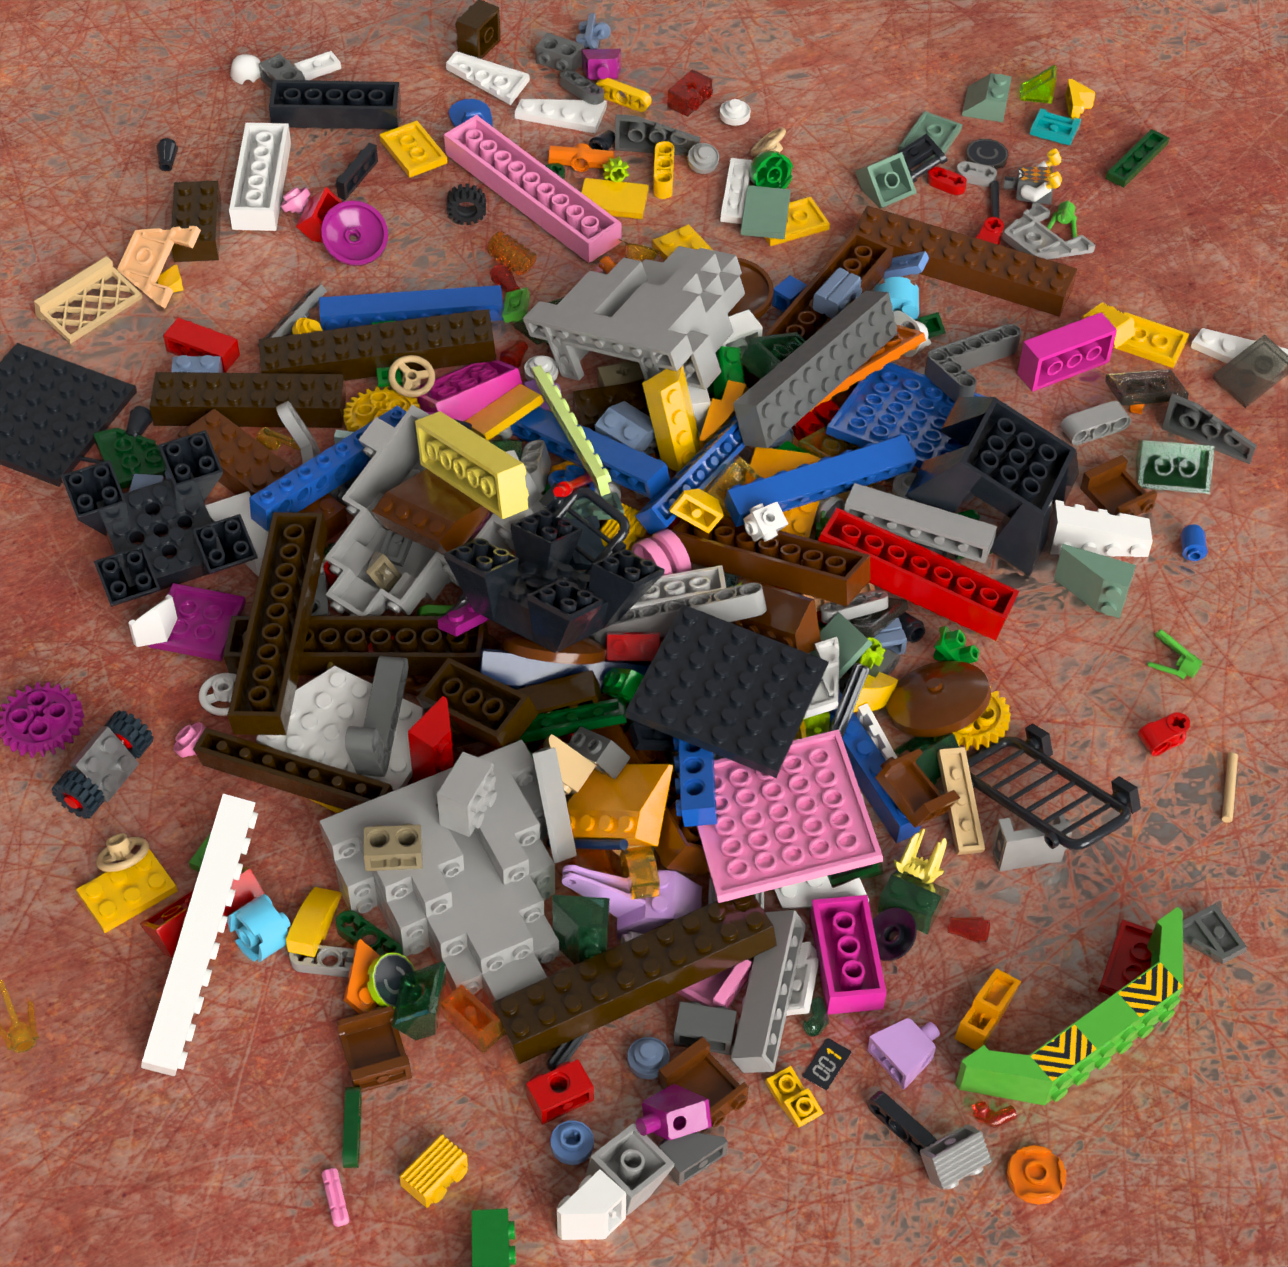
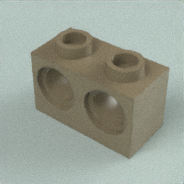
M421 824L364 827L365 870L423 869Z

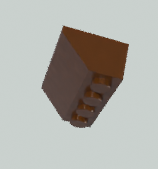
M749 578L742 581L741 585L748 583H759L762 585L767 610L762 615L730 623L806 653L816 650L815 643L821 642L815 599Z

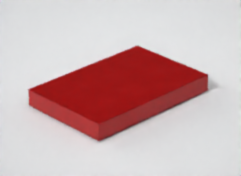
M1122 919L1098 991L1112 996L1150 969L1152 952L1147 948V945L1153 933L1152 929Z

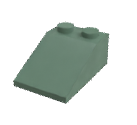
M1062 544L1054 579L1093 610L1120 618L1136 565Z

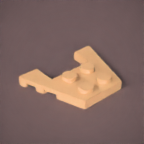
M189 226V228L183 229L172 227L170 230H161L160 228L135 230L117 271L159 306L166 309L173 290L170 287L157 284L158 277L173 244L176 243L193 248L201 230L197 226Z

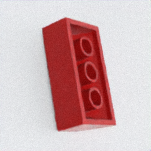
M444 696L408 730L413 783L454 767L448 701Z
M242 867L239 881L233 879L231 889L236 890L231 907L225 906L223 916L228 917L253 899L265 894L250 868ZM194 889L140 923L141 927L162 953L171 958L174 957Z

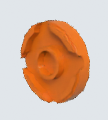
M1037 1145L1022 1147L1017 1150L1007 1164L1006 1179L1009 1188L1018 1198L1027 1203L1038 1205L1050 1203L1059 1197L1065 1186L1067 1172L1064 1163L1059 1157L1057 1158L1052 1154L1050 1149Z

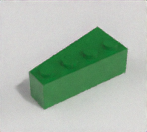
M508 1208L471 1210L472 1267H510V1265H516L515 1246H510L509 1240H515V1221H509Z

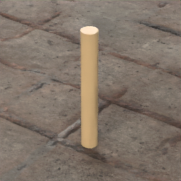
M1233 752L1227 754L1222 821L1227 823L1233 821L1238 755Z

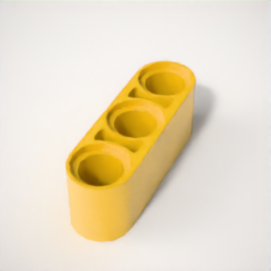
M662 141L655 146L653 194L659 199H667L673 193L674 145L670 142Z

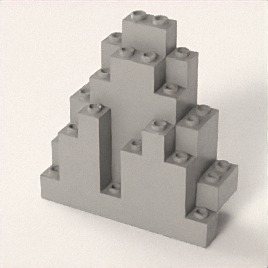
M678 246L664 263L648 259L641 262L623 257L608 274L589 271L557 305L539 301L525 315L523 320L531 337L548 341L562 377L579 381L584 376L580 361L589 351L639 362L645 381L665 369L678 371L683 365L687 386L706 390L721 373L715 353L733 333L728 313L745 295L740 278L742 272L736 255L704 248L696 250Z
M414 405L409 408L395 428L375 417L359 438V442L364 447L362 451L372 459L342 497V500L348 506L346 510L355 518L325 557V560L330 564L329 570L338 576L325 595L332 602L330 606L341 614L345 611L350 616H381L384 611L390 608L397 614L402 611L409 616L421 599L428 597L434 601L446 584L452 582L460 587L444 555L414 541L411 544L403 567L394 565L402 576L389 593L382 588L379 589L366 573L374 552H380L388 529L383 526L371 511L387 491L408 480L412 469L420 471L426 469L420 462L415 421L429 416V414ZM528 472L525 475L526 488L529 494L527 498L528 509L505 519H501L493 513L475 539H485L490 544L500 549H505L509 553L513 550L515 551L510 529L511 523L540 510H547L539 502L544 495L540 493ZM472 537L466 543L473 541Z
M523 740L478 757L493 763L494 776H496L494 787L497 797L493 806L487 807L484 812V820L478 829L475 828L470 837L440 826L437 793L452 768L320 820L322 837L335 861L339 891L348 909L359 914L366 913L373 907L378 906L396 942L401 945L403 956L405 957L411 954H419L425 948L430 947L457 999L464 996H472L483 988L492 1004V1002L547 978L540 963H548L556 956H559V940L544 915V900L555 894V864L541 841L547 837L548 830L534 759ZM421 824L423 869L365 870L364 827Z

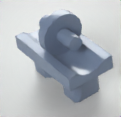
M595 13L589 14L587 21L579 22L581 34L577 35L576 41L584 44V48L598 49L599 40L610 36L611 29L609 25L604 22L596 23Z

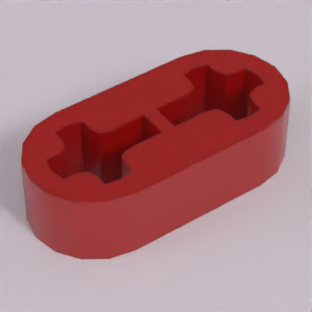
M934 167L928 172L927 182L930 186L952 195H961L965 192L967 179L964 176L941 167Z

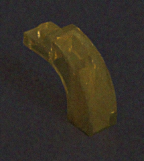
M642 846L621 850V877L627 878L631 900L659 896L660 880L652 848L650 846Z

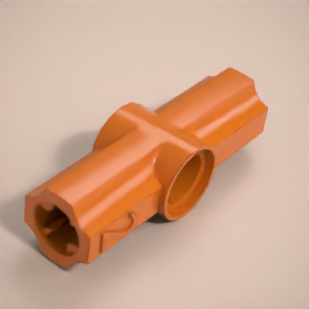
M579 143L574 148L550 146L549 164L558 163L563 166H571L577 172H585L589 168L603 169L602 165L607 164L609 157L614 159V151L592 149L584 143Z

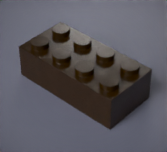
M218 181L174 182L171 228L180 227L183 229L189 228V226H197L201 230L193 248L176 243L173 244L172 254L174 262L219 260L222 200Z
M645 381L573 391V413L577 423L595 431V424L606 410L623 401L650 417L642 385Z
M451 658L445 661L417 697L425 712L442 696L447 698L450 726L496 750L517 742L538 715L528 695Z

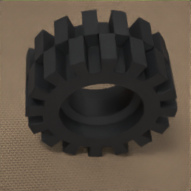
M459 184L458 189L454 186L452 192L449 191L447 196L448 217L450 219L453 218L455 223L459 220L460 225H463L464 222H467V225H471V221L474 224L478 223V219L482 220L483 215L485 216L486 214L485 193H482L481 188L477 190L476 185H473L471 188L469 184H466V187H462V184ZM463 202H470L474 205L470 207H463L459 204Z

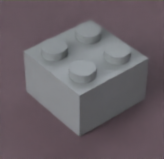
M462 752L437 793L440 826L468 837L471 836L475 828L478 829L484 820V812L487 807L493 806L497 797L494 787L496 776H494L493 763Z

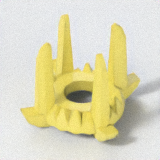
M923 828L911 837L900 861L894 859V865L902 874L907 872L914 877L922 879V883L930 884L944 872L939 867L947 841L945 838H942L941 843L937 842L929 861L928 859L923 861V857L919 859L916 856L925 832Z

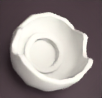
M238 55L233 60L230 76L232 80L239 84H243L245 80H251L254 83L256 79L261 77L259 69L261 61L253 55Z

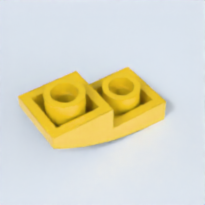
M791 1066L766 1079L765 1084L797 1128L823 1115V1111L810 1089L804 1088Z

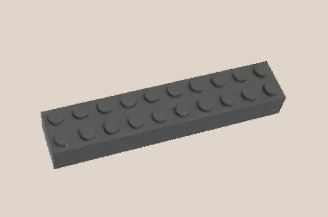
M868 290L863 292L733 403L745 446L770 447L898 334L889 292Z

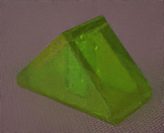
M1053 65L1021 84L1020 99L1022 101L1052 104L1057 67Z

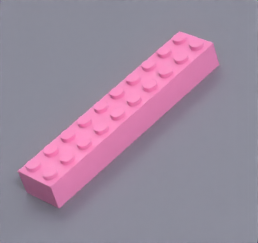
M475 115L444 134L445 154L588 263L622 242L621 222L479 116Z

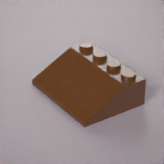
M425 469L387 491L371 512L386 529L445 555V552L464 545L490 511L430 470Z

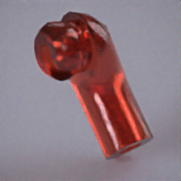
M979 1101L973 1106V1116L977 1122L993 1128L1002 1126L1018 1117L1012 1105L998 1111L989 1109V1105L984 1101Z

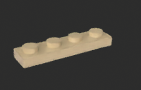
M965 747L940 749L937 752L944 793L955 790L960 796V799L948 810L956 855L982 853L985 850Z

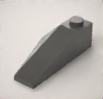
M615 115V151L655 153L656 144L667 141L674 145V155L688 156L692 146L700 143V137L639 116Z
M1175 394L1171 395L1162 426L1163 430L1250 464L1252 462L1256 444L1200 404Z

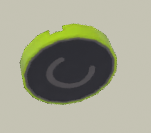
M386 953L373 960L368 969L370 981L367 982L372 999L380 1007L393 1006L394 1010L405 1008L411 1004L417 995L419 985L417 972L413 964L399 953Z

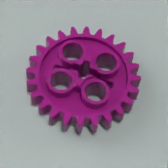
M36 682L34 689L25 685V692L22 693L17 689L15 690L17 697L8 696L9 704H1L0 739L3 740L5 746H10L12 752L19 750L20 756L29 751L31 758L35 756L36 752H40L41 756L45 757L48 750L54 755L56 747L65 750L64 743H74L72 735H80L79 728L84 726L82 721L84 713L80 700L77 699L75 693H70L68 687L62 690L60 684L51 688L50 682H47L45 687H41L39 682Z

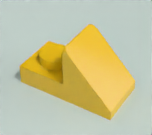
M1068 79L1065 99L1069 118H1079L1080 114H1083L1084 109H1091L1093 107L1095 92L1073 79Z

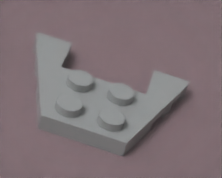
M1033 203L1030 210L1027 209L1020 219H1016L1003 232L1002 239L1017 251L1047 260L1093 253L1096 246L1083 235L1064 241L1041 224L1040 221L1049 218L1050 210L1041 203Z

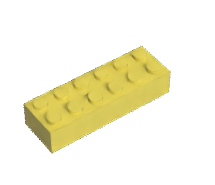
M441 411L415 421L420 462L423 467L501 519L528 509L527 498L529 494L525 483L526 469L521 461Z

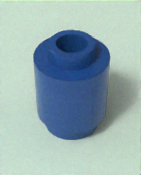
M1195 524L1184 527L1180 535L1183 557L1190 561L1203 559L1208 552L1204 530Z

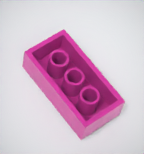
M1101 312L1077 322L1069 323L1061 328L1050 330L1037 337L1029 338L1023 343L1017 374L1033 392L1107 364L1110 361L1117 329Z
M867 895L812 900L810 922L827 1015L882 1010L887 992Z

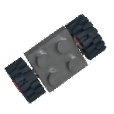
M119 710L97 731L70 764L73 771L67 770L52 787V794L56 796L55 799L58 802L62 803V807H67L70 813L74 812L76 816H82L83 819H87L93 816L103 802H109L139 765L136 758H140L153 742L154 736H152L151 730H147L148 726L146 724L140 723L142 720L139 718L135 719L131 713L128 715L126 711L121 712Z

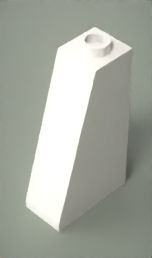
M249 491L205 505L212 523L241 514L258 559L246 562L245 564L259 576L269 532L251 519L249 501L251 495Z

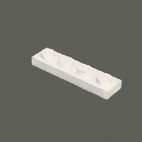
M731 158L720 222L742 224L747 186L750 180L749 169L752 160Z

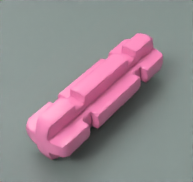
M336 1168L324 1170L322 1178L333 1225L336 1227L349 1223V1216L338 1170Z

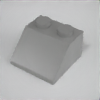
M632 1123L590 1156L586 1175L593 1176L600 1169L626 1192V1216H628L649 1199L673 1169L675 1163L647 1135L642 1136L638 1132L636 1124Z

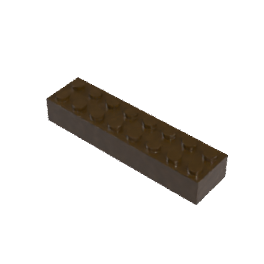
M155 372L149 407L154 426H190L211 410L216 409L238 427H285L278 415L276 406L289 401L307 428H343L346 401L344 374Z

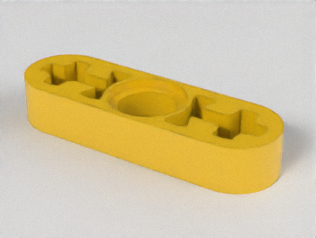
M608 77L606 79H599L596 83L604 89V99L632 110L644 112L652 103L651 97L647 92ZM619 91H622L627 98L622 97Z

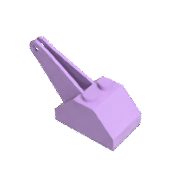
M567 865L562 870L563 885L617 917V939L621 940L623 934H628L629 931L644 934L701 908L702 886L676 871L645 870L628 879L585 869L576 865Z

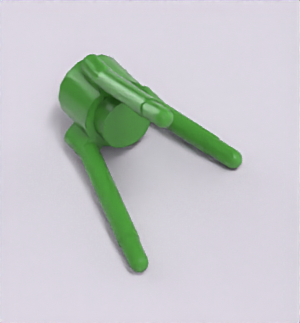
M1070 201L1061 202L1057 212L1053 213L1047 228L1051 230L1056 220L1062 224L1070 222L1072 239L1077 237V217L1074 215V204Z
M1160 629L1155 633V636L1181 656L1176 663L1179 670L1148 662L1147 666L1174 674L1183 680L1186 676L1193 678L1199 671L1203 661L1187 651L1170 635Z

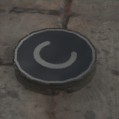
M992 139L973 141L968 145L965 154L967 162L991 166L996 171H998V168L1006 166L1009 156L1007 148L1000 142Z

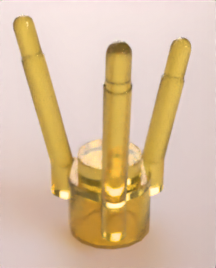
M268 427L262 428L258 432L256 440L269 450H277L281 443L301 451L298 444L294 443V438L275 432Z
M0 980V991L13 1024L9 1028L8 1034L0 1024V1036L5 1041L8 1050L13 1049L16 1053L28 1051L35 1046V1040L39 1039L36 1031L34 1003L32 1001L28 1002L29 1026L25 1022H19L4 981Z

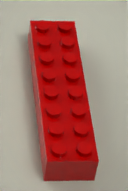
M836 508L818 539L820 542L869 554L870 581L868 583L874 584L889 591L891 594L900 596L915 605L928 609L939 616H943L995 641L1019 594L1018 590L839 508Z

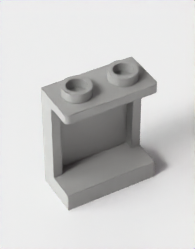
M1063 814L1054 819L1051 826L1061 832L1069 827L1071 823L1069 819H1065ZM1004 818L998 821L992 852L1000 872L1061 862L1064 851L1067 848L1059 844L1058 847L1051 849L1044 840L1045 834L1038 829L1031 828L1014 831L1010 818Z

